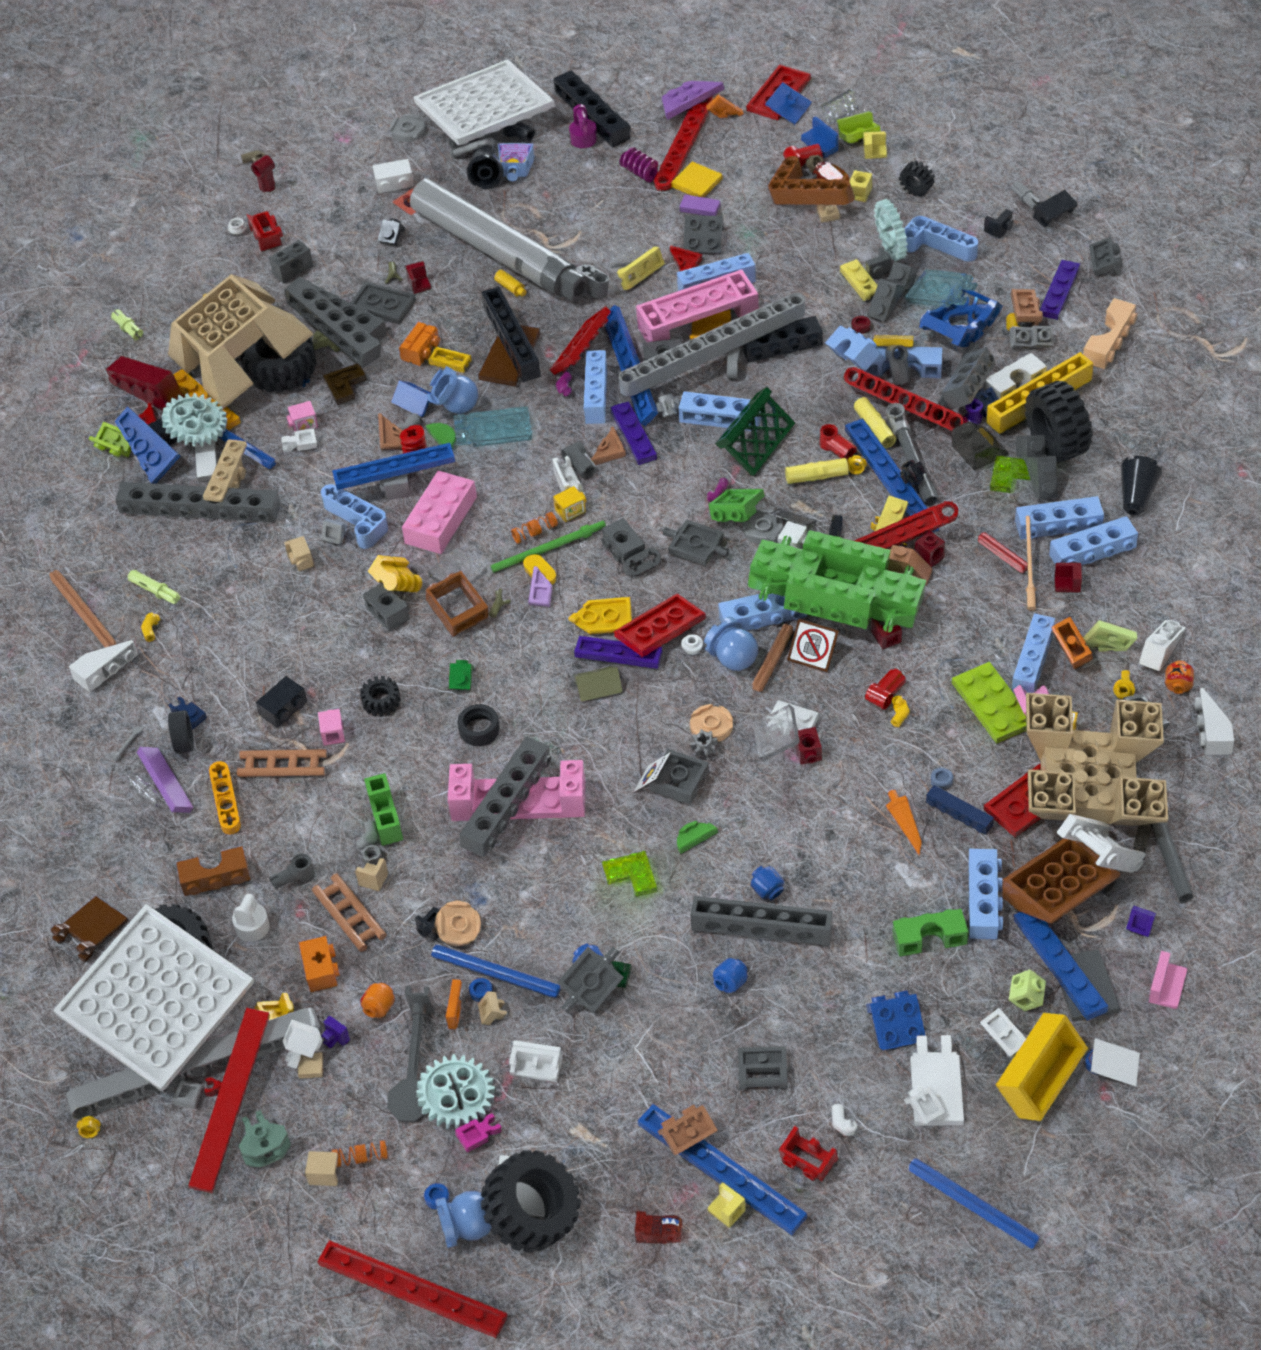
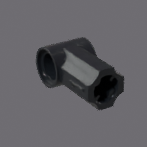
M521 121L514 125L503 127L505 136H515L528 143L533 140L536 134L535 128Z

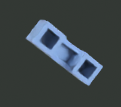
M841 325L825 342L836 355L845 360L848 358L856 367L863 371H866L881 354L875 348L877 344L870 338L866 339L861 333H856L852 328L848 327L846 329Z

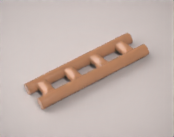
M327 749L240 751V759H246L245 768H237V777L325 775V767H318L319 758H327ZM298 758H311L310 767H297ZM255 759H267L266 768H254ZM276 759H289L288 767L275 768Z
M339 874L332 875L331 880L333 884L322 890L319 885L312 888V892L360 952H364L367 949V945L364 942L376 935L379 940H383L387 936ZM340 890L345 899L334 905L328 897ZM352 905L357 914L346 920L340 912ZM364 920L369 929L358 935L352 927Z

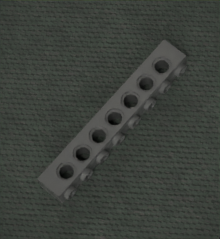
M121 482L115 498L119 513L205 519L276 522L280 508L278 492L275 490L228 488L223 501L215 502L203 499V494L207 488L204 486Z

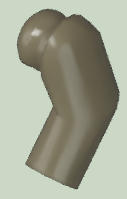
M255 150L240 156L242 163L257 161L265 153Z

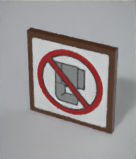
M798 619L787 660L828 672L839 630Z

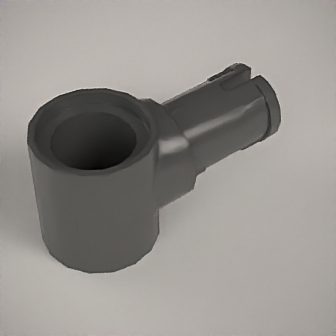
M304 853L295 855L291 860V864L286 866L287 869L269 876V879L275 890L292 881L309 882L314 877V869L310 857Z

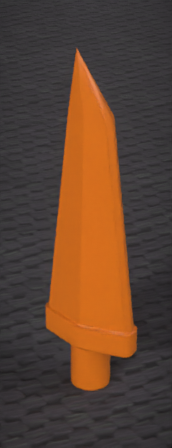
M890 790L888 796L891 802L886 804V807L918 855H920L922 841L906 796L899 797L896 790Z

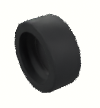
M485 704L471 705L465 708L458 716L457 724L460 737L469 745H487L499 735L498 715L490 706ZM479 718L487 719L491 722L489 728L480 732H473L466 728L469 722Z
M183 710L169 713L168 727L175 753L193 751L194 739L188 712Z

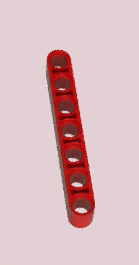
M850 367L844 373L846 383L891 404L899 403L903 405L905 410L955 433L962 434L969 429V421L966 417L856 367ZM858 373V379L853 382V376ZM875 381L874 388L870 389V383ZM892 388V394L887 397V390ZM909 396V402L904 405V398ZM926 403L925 411L920 412L921 406ZM943 411V418L938 420L939 412ZM961 419L960 426L955 428L956 420Z

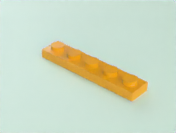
M183 369L173 374L184 398L186 393L190 397H193L194 393L199 398L202 394H204V399L211 397L203 389V386ZM227 406L223 409V412H226L227 418L226 429L231 430L241 423L240 417Z

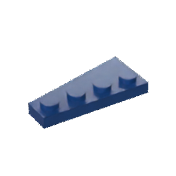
M128 406L115 420L123 437L129 443L133 454L146 472L151 484H157L181 456Z

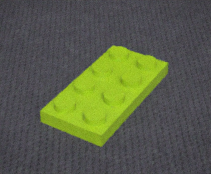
M990 661L952 677L953 686L996 744L1027 731L1026 715L1023 713L1017 697Z

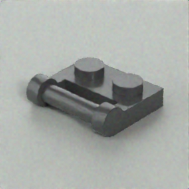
M786 1046L738 1048L739 1090H747V1087L780 1086V1089H788ZM780 1072V1077L746 1078V1073Z

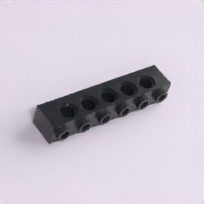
M570 70L553 78L555 93L572 109L576 105H584L587 110V119L595 123L597 134L612 148L630 140L631 127L629 123L624 121L619 113L615 112L607 102L605 103L600 95L595 93L588 84L584 83L579 75Z
M497 286L482 291L483 308L522 382L541 377L539 359L501 288Z

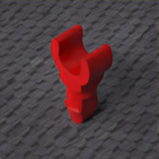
M212 1077L206 1078L205 1081L208 1086L214 1085L210 1089H204L206 1096L211 1097L219 1093L222 1082Z

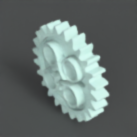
M890 200L878 201L875 204L874 217L877 232L880 234L879 239L882 240V246H884L885 252H888L891 256V260L903 259L907 256L906 252L908 249L906 246L908 244L906 242L905 229L902 226L903 221H900V214H898L897 208H894V204Z
M186 393L185 398L178 395V400L172 398L171 403L167 402L166 408H163V428H166V433H171V439L177 437L178 443L184 440L185 445L192 442L193 447H195L196 443L203 446L204 442L210 445L211 439L218 441V436L222 437L223 432L226 430V412H223L222 406H218V401L211 402L212 397L204 399V394L200 398L197 397L196 393L193 394V397Z
M453 1054L452 1060L448 1061L443 1056V1063L440 1064L437 1060H434V1068L427 1065L426 1073L420 1074L422 1081L417 1082L418 1090H416V1097L419 1098L418 1106H423L422 1114L429 1113V1121L437 1119V1126L445 1122L446 1129H449L451 1124H454L457 1129L462 1123L465 1125L474 1119L478 1121L477 1116L484 1119L485 1111H490V1103H494V1095H492L495 1094V1087L492 1086L493 1078H488L489 1070L482 1071V1063L474 1065V1058L466 1062L465 1055L460 1060H457L455 1054ZM449 1074H451L453 1077L456 1093L459 1094V1102L463 1110L459 1109L456 1093L454 1090H452V1082L448 1076ZM461 1076H465V1077H467V1078H469V1079H467V1080H460V1079H458V1078L461 1077ZM444 1083L445 1086L437 1087L436 1084ZM474 1097L476 1100L468 1101L466 1098ZM444 1104L453 1105L450 1108L443 1107Z

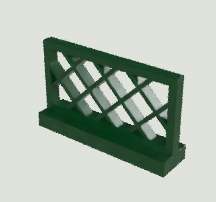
M768 387L758 391L715 443L719 449L725 448L751 476L756 474L795 424L792 418L770 396L772 391ZM766 403L772 407L773 414L766 413ZM755 417H761L762 426H756ZM767 417L773 418L774 427H768ZM778 418H782L788 425L785 428H780ZM745 429L751 430L752 439H745ZM756 430L763 431L764 440H757ZM768 431H775V441L769 440ZM735 442L741 443L742 452H738L732 445ZM746 443H753L754 453H747ZM758 444H765V454L759 453ZM748 457H754V467L748 463Z

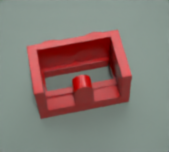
M268 211L254 216L246 214L250 231H253L255 240L258 239L261 252L282 245L280 237H283L280 226L276 227L277 221L274 215L270 216ZM270 226L271 231L264 233L262 228Z
M796 1126L793 1127L779 1148L782 1163L791 1169H794L795 1166L803 1170V1175L812 1181H815L816 1178L823 1181L833 1164L838 1161L837 1149L832 1147L829 1152L824 1150L816 1138L812 1137L809 1141L800 1136L799 1128ZM795 1148H798L821 1161L822 1164L817 1168L792 1152Z

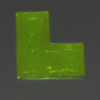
M996 456L990 491L1010 493L1013 478L1031 481L1027 465L1023 459Z
M646 851L602 861V868L608 885L630 879L635 897L658 892Z

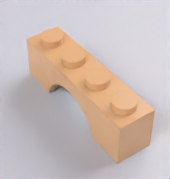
M1113 298L1106 310L1105 325L1111 331L1104 335H1091L1084 347L1083 355L1093 362V366L1105 369L1109 362L1112 363L1116 349L1119 350L1122 345L1123 337L1128 336L1130 325H1134L1136 322L1135 304Z

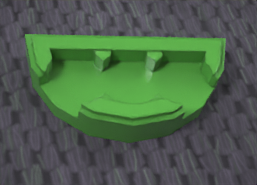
M443 423L426 425V430L439 445L450 443L453 449L456 440L453 428Z
M697 821L686 824L679 830L677 849L680 854L686 852L717 834L718 828L711 823H697Z

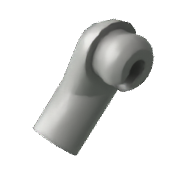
M367 821L364 824L366 833L357 840L356 846L358 849L363 850L364 847L374 845L378 841V833L374 821Z

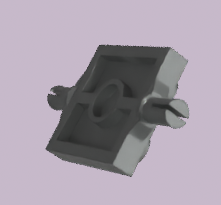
M686 519L683 526L678 530L667 527L663 530V535L673 538L668 547V553L706 566L715 553L725 557L729 554V548L719 546L724 538V532Z
M612 946L604 957L587 947L557 983L570 996L561 1006L564 1010L569 1005L565 1010L566 1013L569 1014L577 1003L594 1013L624 978L611 964L620 953L618 950L615 951V947Z

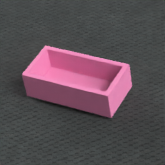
M437 471L402 526L405 544L442 554L477 498L475 482Z

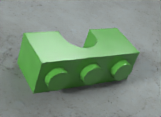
M386 773L364 778L381 845L384 846L402 841L403 835Z
M948 909L939 913H925L921 916L903 917L893 921L892 934L899 957L922 953V938L927 935L938 936L943 941L944 948L968 944V929L962 909Z

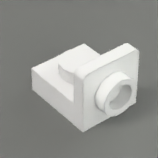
M919 1085L908 1092L910 1096L904 1099L906 1104H911L922 1125L927 1124L946 1112L931 1086L922 1088Z

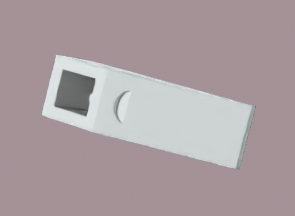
M1165 620L1145 641L1139 664L1160 671L1170 658L1186 627L1181 626L1176 621Z
M130 640L86 653L71 664L69 668L73 679L88 692H91L120 668L132 661L138 653L134 641Z
M1200 688L1199 697H1195V711H1199L1197 727L1201 728L1202 733H1199V744L1204 746L1205 755L1232 754L1234 745L1232 723L1203 688Z

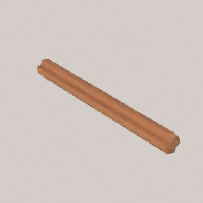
M54 570L50 572L51 581L106 648L117 645L114 638L60 571Z

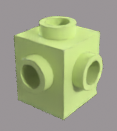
M1032 970L1012 976L1009 1001L1023 1011L1042 1006L1046 981Z

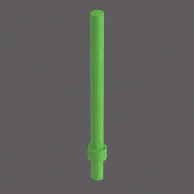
M602 520L590 526L588 524L580 527V530L492 564L490 568L495 573L524 561L529 555H540L582 537L584 539L592 536V533L602 530L606 524Z

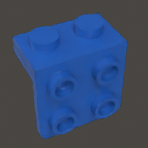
M908 990L894 993L895 998L886 999L885 995L871 998L872 1002L866 1004L868 1013L872 1014L878 1046L881 1050L917 1043V1036H926L917 994H909Z

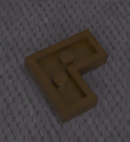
M358 363L323 375L324 382L337 405L354 400L355 395L350 386L367 380L365 372Z

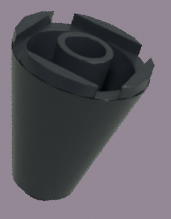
M489 145L476 149L467 166L468 180L472 185L481 187V189H491L497 186L503 177V166Z
M1137 455L1134 456V459L1130 460L1127 457L1121 463L1123 509L1129 515L1135 516L1143 513L1162 475L1163 467H1159L1155 459Z

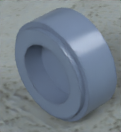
M937 768L931 773L932 786L935 785L943 790H947L952 786L953 774L950 770Z

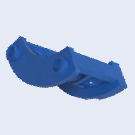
M958 284L942 306L936 310H927L926 314L922 315L919 328L934 330L953 339V344L959 347H968L969 342L975 343L984 335L982 331L986 326L991 327L1003 305ZM965 293L975 297L972 305H969L968 296L965 302H961ZM978 299H980V300H982V301L988 303V305H987V304H977V303H978ZM968 314L967 322L969 325L952 326L949 322V318Z

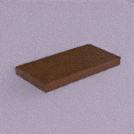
M520 325L532 348H534L540 336V328ZM497 335L478 374V378L482 381L516 387L520 377Z

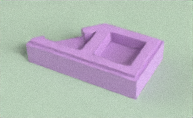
M534 566L528 603L529 605L550 607L553 586L539 568Z

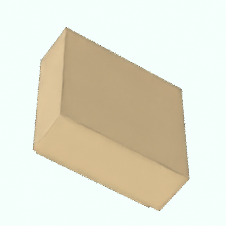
M322 1052L314 1053L312 1058L301 1054L298 1063L299 1079L323 1077L324 1056Z

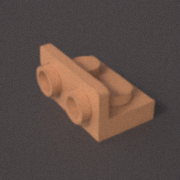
M1012 289L1011 300L1016 322H1031L1032 327L1034 325L1038 326L1042 322L1043 314L1042 311H1039L1040 300L1039 297H1036L1035 289Z
M693 1104L681 1111L684 1115L683 1117L675 1120L673 1116L661 1123L663 1128L657 1132L659 1135H663L674 1156L718 1131L704 1105L696 1108Z

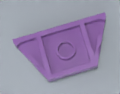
M687 81L682 86L668 91L667 94L662 96L666 118L669 120L724 90L723 83Z

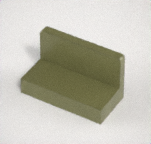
M615 665L573 675L581 701L622 692L618 668Z

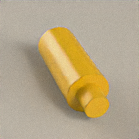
M503 269L496 272L494 280L515 296L521 295L523 297L526 295L527 290L524 289V284Z

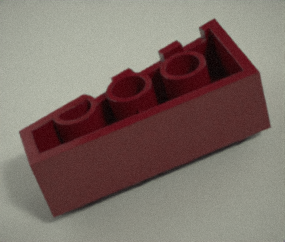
M120 356L105 369L109 376V381L114 386L146 403H151L153 407L163 411V408H166L167 402L171 403L172 398L178 400V395L184 398L172 371L124 356Z

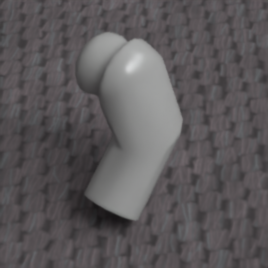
M412 413L405 423L397 424L396 426L403 431L409 426L419 425L421 418L418 414Z

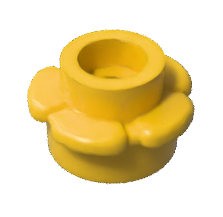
M854 455L847 460L849 472L855 475L861 474L867 466L866 460L862 459L859 455Z
M92 1116L83 1117L82 1120L77 1122L78 1133L84 1138H93L100 1131V1121Z

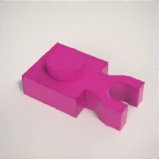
M493 1113L486 1116L481 1123L474 1119L455 1129V1135L467 1153L489 1142L488 1135H496L502 1132L500 1124L495 1126L489 1125L495 1122Z

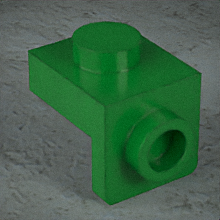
M456 660V663H450V690H471L474 666L468 660Z

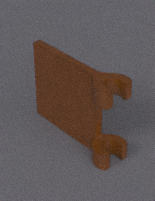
M95 896L64 923L56 924L50 929L51 933L54 934L52 940L60 944L69 933L82 942L76 947V950L80 952L78 958L86 962L90 959L94 950L128 921V918Z

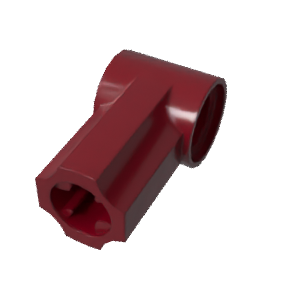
M264 155L251 164V170L257 177L259 189L262 192H272L275 189L272 171L275 169V163L269 155Z

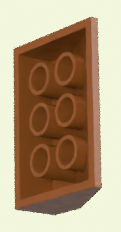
M1063 838L1004 878L1002 897L1018 911L1053 923L1119 878L1120 873L1115 869L1095 864L1100 856L1084 843Z

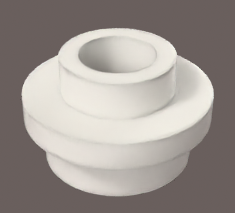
M233 218L229 221L228 230L231 234H242L247 228L246 223L241 218Z
M688 635L681 642L683 650L689 655L699 653L703 647V641L697 635Z

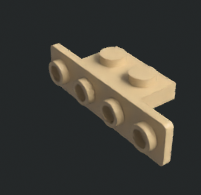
M227 440L203 494L204 500L222 502L228 488L240 487L239 484L246 475V469L243 467L241 460L247 447L246 441Z

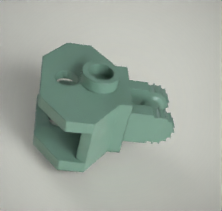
M261 1110L256 1111V1118L259 1123L253 1126L247 1116L241 1118L246 1134L239 1144V1149L247 1166L262 1168L284 1158L291 1143L284 1125L269 1123L267 1119L265 1120ZM270 1152L273 1153L271 1157L264 1156L265 1154H268Z

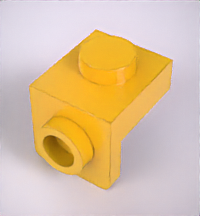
M282 993L279 1001L257 1002L254 1009L269 1012V1020L294 1012V1005L290 1001L288 993Z

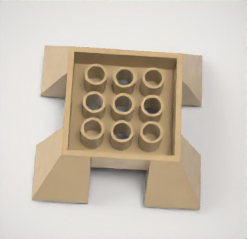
M231 274L171 323L168 355L187 374L200 364L203 389L215 401H218V404L224 409L253 385L250 378L234 360L262 337L284 359L302 343L306 342L313 333L294 315L273 306L272 304L276 300L259 284Z
M1026 693L1027 734L1041 761V770H1028L1029 812L1041 819L1065 821L1069 814L1102 821L1106 824L1126 826L1168 822L1166 780L1137 778L1136 763L1164 742L1162 703L1116 700L1110 733L1073 730L1072 696Z

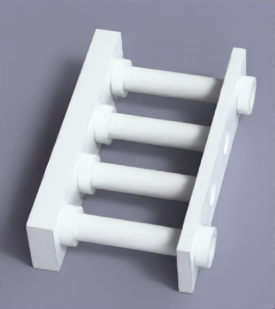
M1069 814L1057 831V834L1062 838L1083 842L1100 855L1095 864L1101 867L1133 873L1142 866L1143 858L1146 855L1141 851L1123 848L1108 836L1111 827L1102 821Z

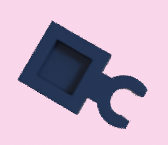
M177 697L180 705L173 706L171 703L169 704L171 712L183 710L188 712L192 730L207 718L206 712L193 702L186 705L182 697Z

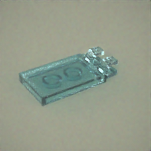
M925 269L906 294L905 299L909 303L948 308L951 304L964 305L968 299L961 297L963 294L962 289L974 291L978 284L976 282L972 283L973 276L966 273Z
M528 406L454 416L457 445L473 443V447L533 440Z

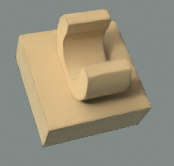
M817 205V213L821 223L840 219V213L836 205Z
M487 991L478 1004L481 1023L484 1025H491L495 1018L501 1020L507 1014L506 1011L499 1009L502 1008L505 1002L504 1000L497 999L496 992Z

